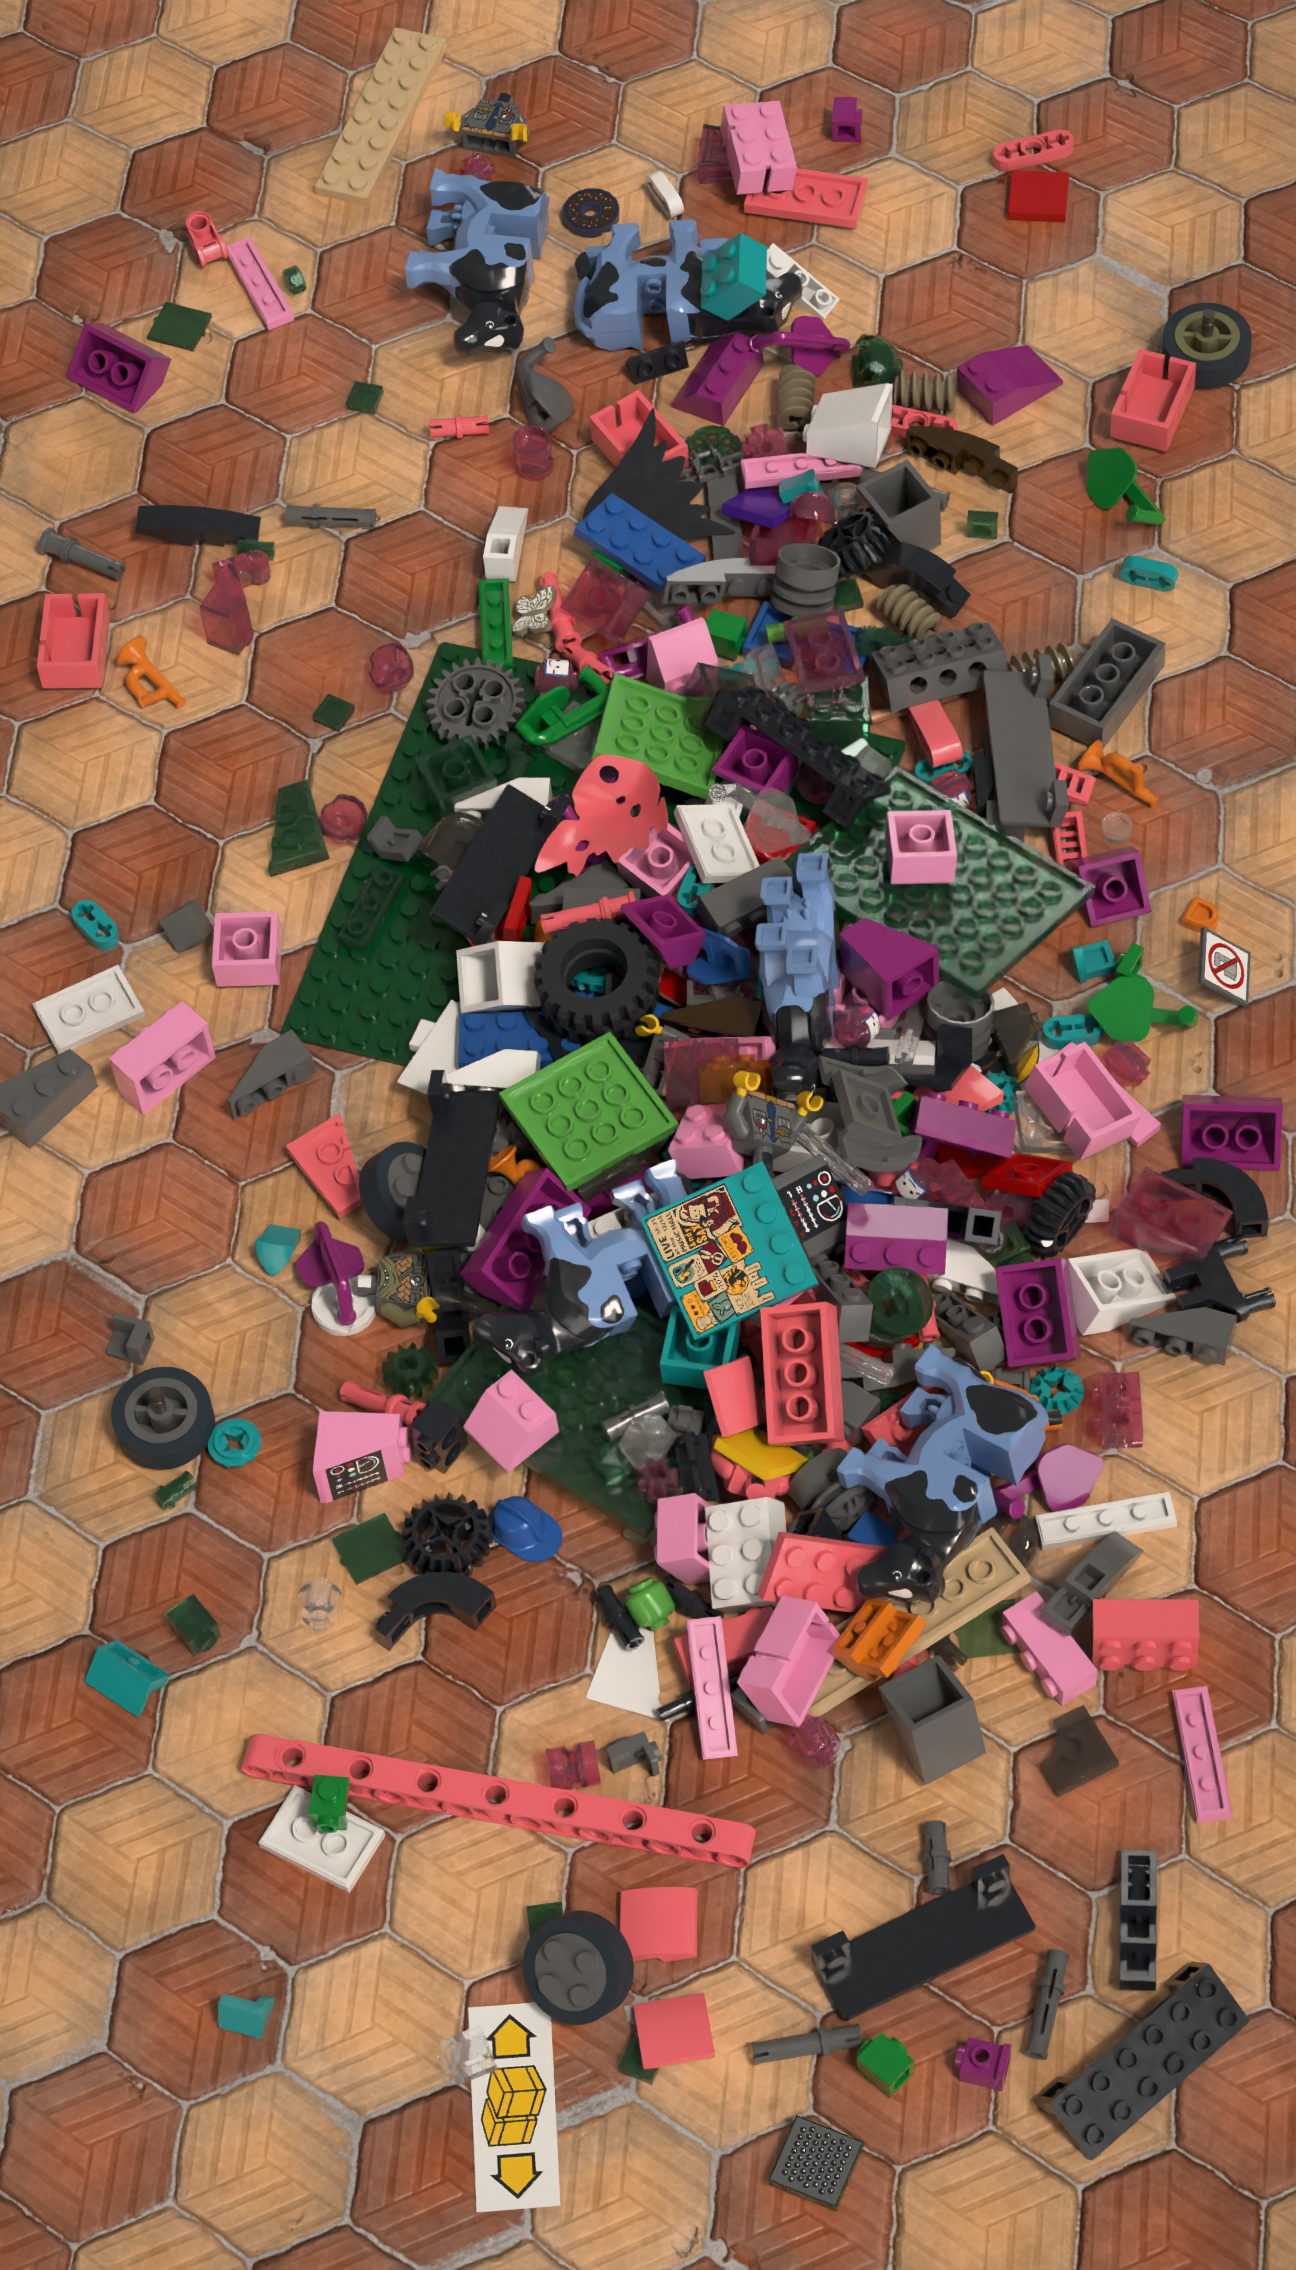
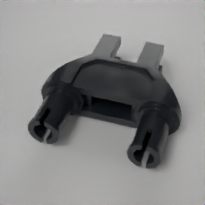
M1242 1234L1220 1241L1211 1238L1203 1239L1189 1262L1165 1269L1164 1274L1167 1279H1163L1161 1285L1166 1294L1190 1288L1192 1290L1178 1296L1177 1300L1180 1305L1175 1306V1312L1206 1307L1236 1315L1237 1323L1246 1321L1251 1313L1275 1307L1274 1293L1268 1295V1293L1272 1292L1269 1287L1245 1295L1239 1292L1223 1261L1248 1253L1247 1241L1243 1240L1244 1236Z

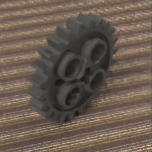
M477 657L474 665H470L469 661L464 659V667L459 668L457 664L453 663L452 673L442 670L444 680L434 679L436 689L431 688L428 690L431 699L426 700L427 708L429 709L427 715L431 721L433 731L438 730L440 739L447 737L450 746L458 741L460 750H463L468 743L471 744L472 750L476 751L478 744L481 743L487 750L489 748V741L492 740L495 744L500 745L499 737L501 735L508 739L511 738L509 728L516 730L517 720L522 718L524 715L523 709H526L525 699H523L525 698L524 689L521 688L519 677H514L512 669L505 671L502 662L494 668L493 661L490 658L485 665H482L480 658ZM472 686L467 690H462L463 687ZM493 693H500L498 696H490ZM455 712H462L460 715L452 716ZM486 718H490V719H491V720L488 721V722H480V721H482L483 719H486Z

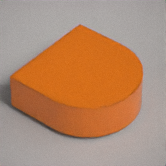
M1195 896L1182 918L1181 926L1198 933L1201 932L1202 927L1212 931L1218 924L1219 911L1213 903Z

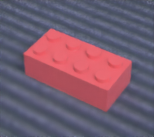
M828 1302L760 1308L768 1444L789 1447L845 1442L837 1306Z

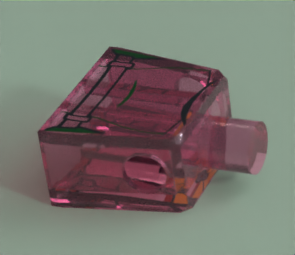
M703 124L697 164L699 184L734 182L720 126Z

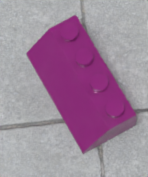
M548 1168L526 1172L460 1275L482 1295L518 1311L528 1310L533 1303L534 1294L542 1278L545 1261L539 1240L533 1234L523 1231L520 1225L523 1216L550 1205L554 1211L580 1202L583 1208V1217L586 1219L592 1209L573 1191L567 1192L562 1181Z

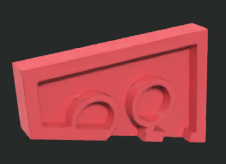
M340 1113L286 1145L287 1153L339 1219L363 1205L359 1192L360 1177Z
M920 1386L921 1389L929 1394H948L940 1387ZM912 1393L860 1428L872 1446L880 1437L890 1447H897L907 1456L920 1434L930 1426L923 1424L909 1428L903 1424L900 1409Z

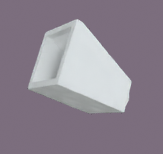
M885 383L823 394L819 404L813 406L811 423L806 424L804 427L803 441L807 442L806 454L876 468L891 431L893 384Z
M496 941L456 950L461 1013L524 1011L523 1009L540 1011L541 1007L534 983V972L536 971L535 962L537 956L542 954L541 948L545 943Z

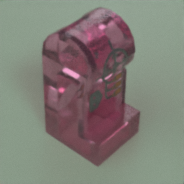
M252 550L212 563L215 581L225 602L237 598L235 591L250 585H263L271 578L268 555L261 550Z

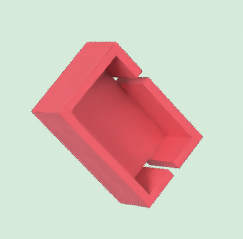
M1139 349L1121 394H1119L1111 413L1110 437L1167 452L1195 387L1196 363L1170 357L1168 380H1165V355Z
M639 390L617 401L618 427L616 425L615 408L612 405L589 417L592 441L615 467L618 466L636 440L649 413L654 408ZM654 408L656 418L654 446L664 440L667 441L662 462L684 456L685 464L683 470L690 468L688 445Z
M105 593L78 594L77 599L82 617H78L72 594H45L40 634L41 645H39L37 670L42 688H103L111 616Z
M1093 1599L1091 1630L1092 1664L1095 1667H1100L1106 1671L1118 1670L1120 1667L1124 1668V1665H1131V1668H1136L1140 1671H1150L1154 1668H1171L1175 1671H1185L1190 1668H1197L1200 1639L1198 1600Z

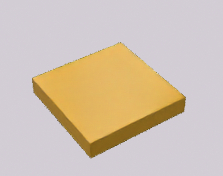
M757 1426L727 1437H717L714 1445L716 1451L763 1481L797 1472L808 1461V1458L790 1447L768 1444V1433Z

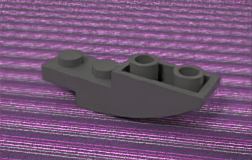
M728 558L695 564L666 577L661 601L662 604H721L723 596L771 597L774 578L777 577L775 574L776 566H753L749 558Z
M943 1343L923 1344V1349H912L911 1344H896L891 1346L892 1350L880 1355V1358L862 1359L861 1364H850V1359H840L841 1381L853 1382L871 1394L888 1391L917 1379L915 1364L931 1344L936 1346L943 1356H948L949 1358L955 1355V1348H943Z
M1114 1531L1094 1547L1064 1579L1062 1587L1042 1609L1040 1617L1066 1636H1069L1092 1609L1093 1599L1105 1598L1142 1555L1143 1550Z

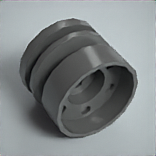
M792 543L783 546L778 551L775 570L777 577L774 578L771 603L779 611L794 617L808 618L824 613L827 616L833 610L836 592L834 585L838 580L841 559L830 549L815 544Z
M961 978L947 979L935 984L927 997L922 1041H936L937 1052V1029L941 1024L973 1028L972 1062L981 1059L988 1051L995 1004L992 993L985 986L973 980Z
M833 1448L818 1454L808 1461L790 1481L788 1493L801 1511L824 1507L842 1536L852 1530L865 1511L871 1513L879 1501V1496L867 1486L856 1485L849 1489L841 1486L837 1468L847 1456V1452L841 1448Z

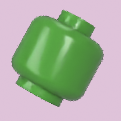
M649 1577L627 1589L629 1594L626 1596L624 1603L636 1626L640 1628L649 1626L651 1631H654L670 1623L668 1616L675 1610V1604L663 1582L653 1581L652 1577Z

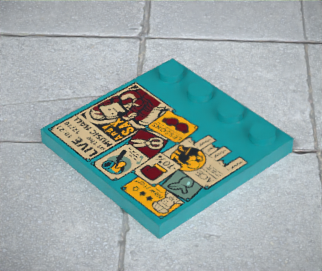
M763 1161L640 1218L696 1342L759 1313L760 1308L775 1306L819 1285Z

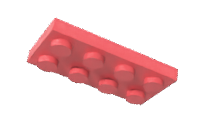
M797 168L793 190L767 192L766 187L770 169H766L762 192L747 194L744 202L745 213L856 229L868 189V178Z
M779 1532L757 1595L763 1601L779 1602L782 1595L817 1602L822 1609L857 1613L867 1599L855 1587L856 1571L862 1565L875 1561L889 1547Z

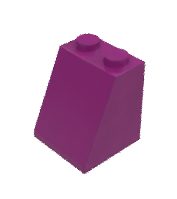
M867 918L848 925L839 933L841 973L888 1021L927 997L934 985L939 983L938 949L934 945Z

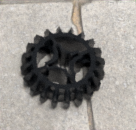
M871 507L865 510L860 508L855 513L850 512L848 516L841 517L840 521L832 524V527L824 532L825 536L820 538L818 543L819 546L828 548L839 556L841 561L838 579H842L843 577L850 578L853 574L859 575L860 571L865 568L868 569L872 563H877V559L885 554L884 550L891 546L890 542L894 536Z
M1067 1171L1057 1176L1055 1181L1050 1182L1049 1187L1043 1191L1042 1196L1031 1210L1030 1217L1026 1220L1027 1225L1024 1228V1241L1033 1251L1046 1257H1054L1058 1252H1063L1064 1248L1076 1237L1080 1229L1083 1228L1085 1221L1089 1218V1212L1093 1209V1203L1096 1199V1188L1087 1178L1073 1171Z
M450 1492L446 1495V1499L442 1500L435 1493L433 1497L434 1502L432 1503L422 1499V1509L412 1507V1518H405V1529L401 1532V1538L404 1541L402 1549L403 1553L407 1555L408 1563L411 1566L415 1565L416 1571L419 1574L426 1571L427 1573L453 1572L461 1574V1572L465 1571L472 1576V1565L482 1567L484 1563L482 1556H489V1545L493 1542V1535L490 1533L492 1525L489 1519H487L485 1510L483 1508L478 1509V1504L475 1500L467 1503L466 1497L463 1494L457 1500H453V1495ZM432 1525V1532L426 1535V1540L420 1543L422 1535ZM474 1531L470 1543L462 1550V1542L468 1539L467 1535Z

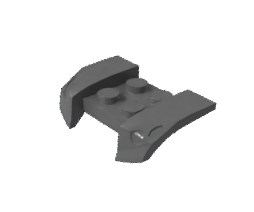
M820 1055L818 1057V1068L824 1085L835 1088L842 1121L845 1125V1129L837 1135L844 1162L876 1173L903 1171L913 1164L919 1157L923 1136L916 1134L902 1138L891 1099L892 1094L908 1085L905 1079L893 1067L888 1065L858 1066Z

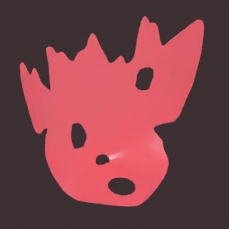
M599 755L593 759L582 773L572 793L575 804L574 809L580 819L563 820L559 823L543 845L536 861L535 871H546L567 862L568 872L578 876L588 856L593 852L598 856L607 851L613 862L617 863L620 857L627 853L631 847L647 849L649 847L650 828H655L658 834L661 829L666 831L668 828L665 798L662 797L658 804L660 785L658 778L650 767L643 762L615 755ZM606 765L615 767L619 773L618 780L614 783L604 782L599 774L600 769ZM625 796V802L617 804L616 799ZM640 804L641 810L639 815L632 817L630 814L632 807ZM581 840L589 841L584 851L575 850Z

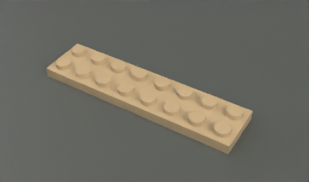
M394 28L314 187L316 195L369 206L448 47L447 38Z
M993 1527L977 1536L965 1550H962L948 1564L943 1574L946 1585L945 1592L933 1603L921 1600L905 1603L888 1597H881L879 1599L890 1601L898 1611L918 1614L927 1623L919 1634L918 1640L910 1646L900 1660L899 1666L1031 1582L1029 1573ZM856 1614L835 1626L840 1635ZM835 1658L803 1722L797 1729L799 1730L873 1682L855 1674Z

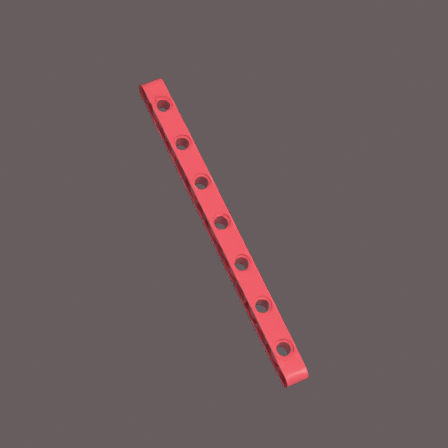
M253 1734L250 1736L241 1767L242 1772L250 1777L291 1786L296 1785L306 1789H312L314 1775L349 1777L351 1782L349 1797L735 1868L749 1866L756 1836V1830L752 1826L740 1822L263 1734ZM291 1760H302L297 1766H287ZM359 1772L369 1773V1775L366 1778H354V1776ZM428 1784L437 1785V1787L430 1792H424L421 1790L425 1785ZM494 1797L505 1798L500 1804L489 1803ZM570 1809L573 1811V1813L567 1817H560L557 1815L561 1810ZM631 1822H639L642 1824V1826L636 1830H630L626 1828V1826ZM699 1835L711 1837L710 1840L704 1843L694 1840Z

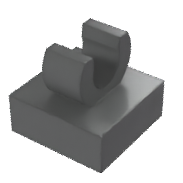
M679 1405V1407L671 1406L664 1433L665 1442L673 1443V1440L681 1439V1434L688 1431H694L695 1435L701 1434L705 1421V1411L694 1410L693 1407Z

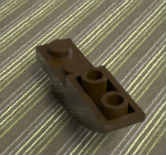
M909 426L906 430L907 449L915 456L932 462L939 469L956 475L963 468L969 474L976 475L989 482L993 487L1002 489L1009 494L1017 488L1018 467L1000 458V446L969 433L942 427Z

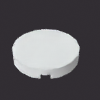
M358 1276L348 1279L353 1309L357 1316L355 1322L350 1325H343L337 1319L339 1308L333 1283L318 1286L314 1291L311 1308L315 1322L323 1331L335 1336H349L367 1328L375 1318L376 1297L375 1295L357 1294Z

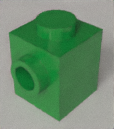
M713 609L709 618L704 620L715 653L737 660L748 636L747 619Z
M881 2032L874 2040L871 2038L867 2039L857 2052L858 2072L887 2097L891 2098L914 2074V2060L907 2055V2048L894 2037L889 2039Z

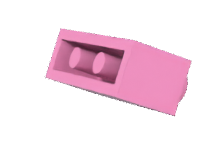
M1036 1591L1002 1613V1627L1000 1629L1005 1640L1010 1645L1015 1644L1020 1650L1021 1659L1027 1669L1031 1672L1035 1670L1042 1679L1041 1685L1050 1698L1055 1697L1063 1706L1096 1685L1097 1669L1071 1635L1066 1636L1040 1617L1046 1603Z

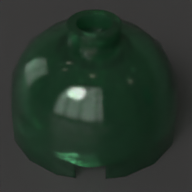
M873 334L860 335L855 344V347H860L858 356L852 355L851 361L853 387L859 386L861 388L885 383L893 384L903 369V361L899 358L894 344L882 336Z

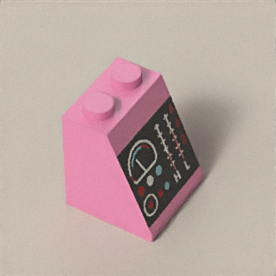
M320 1411L313 1475L321 1503L337 1500L404 1475L405 1463H411L412 1444L408 1443V1427H403L400 1414Z

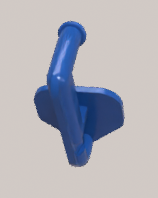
M702 928L707 936L701 949L706 950V953L696 959L694 964L688 965V977L707 985L749 978L751 976L750 951L739 946L724 935Z

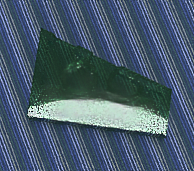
M308 779L278 788L274 819L276 822L274 837H272V856L268 865L270 877L330 859Z

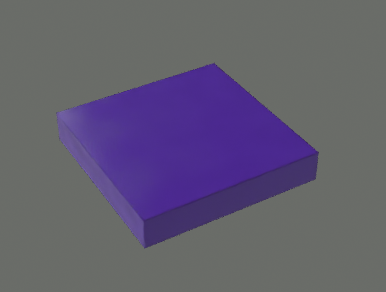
M765 487L748 488L722 504V513L724 515L771 529L805 509V499L798 498L783 504L778 491Z

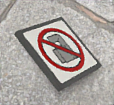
M1202 927L1200 932L1198 982L1235 1003L1247 1007L1251 952L1206 927Z

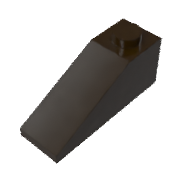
M745 995L743 998L731 996L663 1012L661 1016L664 1025L689 1036L699 1038L760 1037L765 1029L762 1001L749 995Z

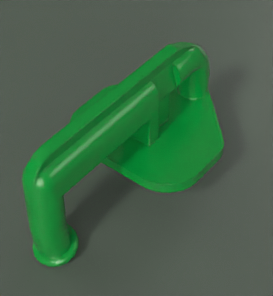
M1118 447L1090 451L1088 454L1087 492L1100 508H1113L1126 493L1134 503L1126 512V519L1129 522L1136 521L1153 525H1161L1165 522L1166 518L1135 481L1138 472L1137 464L1126 449Z
M590 665L583 667L578 679L580 681L584 680L598 696L566 714L569 690L564 685L557 686L541 695L515 725V729L527 742L534 745L555 744L602 717L610 688L591 669Z
M1118 977L1087 1002L1089 1012L1106 1034L1115 1041L1140 1042L1147 1037L1151 1023L1193 1028L1198 1024V1015L1192 1006H1184L1179 1011L1153 1008V987L1148 981L1141 978Z

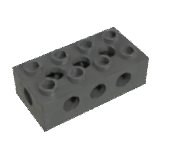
M988 622L973 623L967 628L960 630H947L939 633L937 636L925 639L916 638L906 644L885 646L879 651L871 652L875 683L891 712L984 688L982 675L985 670L1008 672L1005 648Z

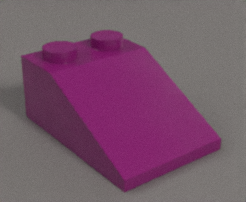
M1028 345L980 353L957 367V391L992 426L1063 385V380Z

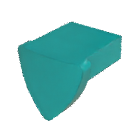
M814 469L779 482V495L783 504L808 494H812L819 505L828 502Z
M1108 940L1085 946L1076 945L1070 947V963L1079 983L1087 982L1088 979L1116 973V962Z
M270 1224L263 1235L255 1241L259 1260L270 1276H275L291 1259L294 1250L301 1241V1229Z
M222 1994L218 2003L219 2028L261 2039L271 2016L275 1997L262 1995L257 2002Z

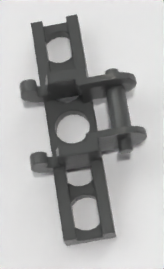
M711 444L708 446L709 450L696 453L694 450H691L692 456L689 458L692 461L693 467L682 471L680 478L685 480L681 481L704 483L741 471L740 462L732 463L745 459L744 453L741 451L722 457L720 452H717V449H714ZM711 456L713 463L700 467L699 459ZM708 469L714 470L715 472L711 476H707L704 474V472Z

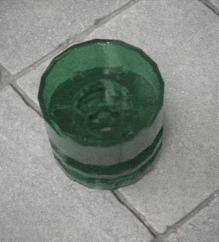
M903 1267L887 1268L859 1287L873 1303L869 1341L865 1342L869 1346L886 1349L891 1348L892 1345L900 1344L924 1328L932 1317L934 1301L931 1289L925 1280L913 1270Z

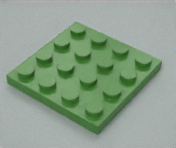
M615 673L611 681L591 760L599 755H615L643 762L654 772L661 785L669 786L707 800L713 792L716 775L712 773V769L721 757L725 739L705 725L713 707Z
M611 1032L602 1035L499 1092L502 1104L552 1173L562 1181L567 1192L576 1189L674 1134L679 1127L677 1120Z

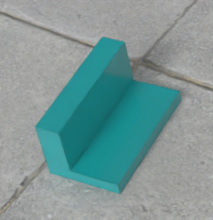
M114 1640L97 1648L84 1682L138 1717L143 1712L150 1692L166 1686L170 1674L119 1640Z

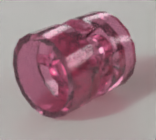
M538 425L521 427L513 436L516 471L523 479L529 481L542 480L549 476L554 468L550 434L545 428Z
M594 1740L575 1743L571 1750L565 1745L546 1748L552 1787L572 1790L575 1784H579L582 1788L601 1785Z

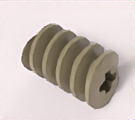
M786 365L779 372L776 420L778 426L785 430H795L811 423V412L815 401V376L813 373L797 365Z
M904 370L900 371L895 383L894 405H897L901 399L903 407L907 408L911 400H913L915 408L919 409L922 402L925 401L926 408L932 409L936 401L938 409L943 410L948 402L950 411H954L956 382L953 381L951 373H948L945 381H942L939 372H936L934 379L930 380L928 371L924 372L922 379H918L917 372L914 370L909 379L906 378Z
M901 584L898 587L891 585L882 591L877 599L876 609L884 613L887 619L892 620L896 627H900V630L907 634L911 640L933 637L941 624V614L938 612L934 613L932 606H926V601L923 598H918V594L915 591H910V587L907 584Z
M1060 642L1056 649L1051 645L1045 648V654L1051 655L1052 685H1054L1055 675H1058L1061 681L1065 682L1066 672L1072 673L1074 670L1071 652L1065 643ZM1037 648L1032 656L1026 651L1023 652L1021 659L1018 655H1012L1010 662H1007L1008 672L1028 673L1030 666L1035 665L1038 654H1044V652Z

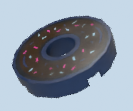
M587 188L577 191L569 196L563 206V220L573 234L582 237L601 236L602 232L606 230L610 232L611 226L619 222L620 208L617 199L610 192L602 189ZM588 211L598 212L593 216L585 215Z

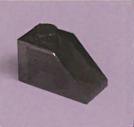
M1027 1002L994 1011L991 1031L1010 1077L1015 1076L1016 1080L1038 1045V1031L1042 1030L1037 1012L1031 1013Z

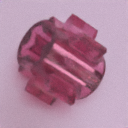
M476 153L462 160L465 167L460 169L461 175L471 174L480 180L492 181L490 177L495 174V168L486 155L480 158L479 153Z
M650 1458L649 1464L645 1469L638 1468V1476L641 1479L637 1482L638 1491L644 1492L647 1490L649 1501H652L654 1498H667L671 1491H678V1483L675 1481L679 1477L678 1469H669L666 1458L662 1461H653Z

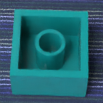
M739 233L703 258L701 264V308L729 321L766 296L767 246Z
M672 1305L660 1360L662 1383L708 1389L703 1372L736 1359L741 1336L740 1322L696 1342L680 1306Z

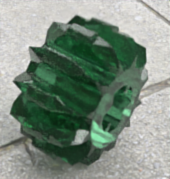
M413 1342L408 1349H404L403 1346L398 1344V1353L388 1352L386 1356L387 1362L382 1363L384 1384L387 1388L391 1387L392 1394L394 1395L403 1393L409 1400L411 1394L416 1393L422 1399L423 1389L433 1390V1380L438 1379L439 1373L436 1368V1358L434 1355H429V1350L426 1346L417 1350L416 1344Z

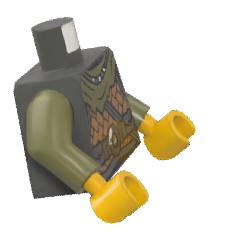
M408 1245L386 1257H381L379 1259L378 1275H358L357 1294L376 1295V1312L400 1327H406L419 1322L427 1324L435 1322L437 1316L432 1310L439 1309L440 1306L431 1298V1282L426 1249L439 1247H410Z

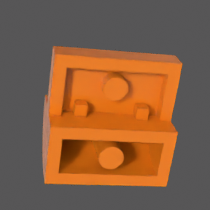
M874 1598L867 1599L830 1649V1652L849 1670L864 1679L875 1682L878 1676L888 1678L897 1669L900 1660L910 1646L918 1640L919 1634L927 1623L918 1614L898 1611L890 1601Z

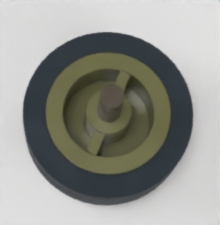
M1196 303L1186 306L1175 312L1165 324L1162 342L1165 367L1168 370L1170 357L1196 363L1195 387L1213 388L1226 385L1240 377L1248 367L1251 356V329L1246 319L1239 312L1228 306L1218 303Z

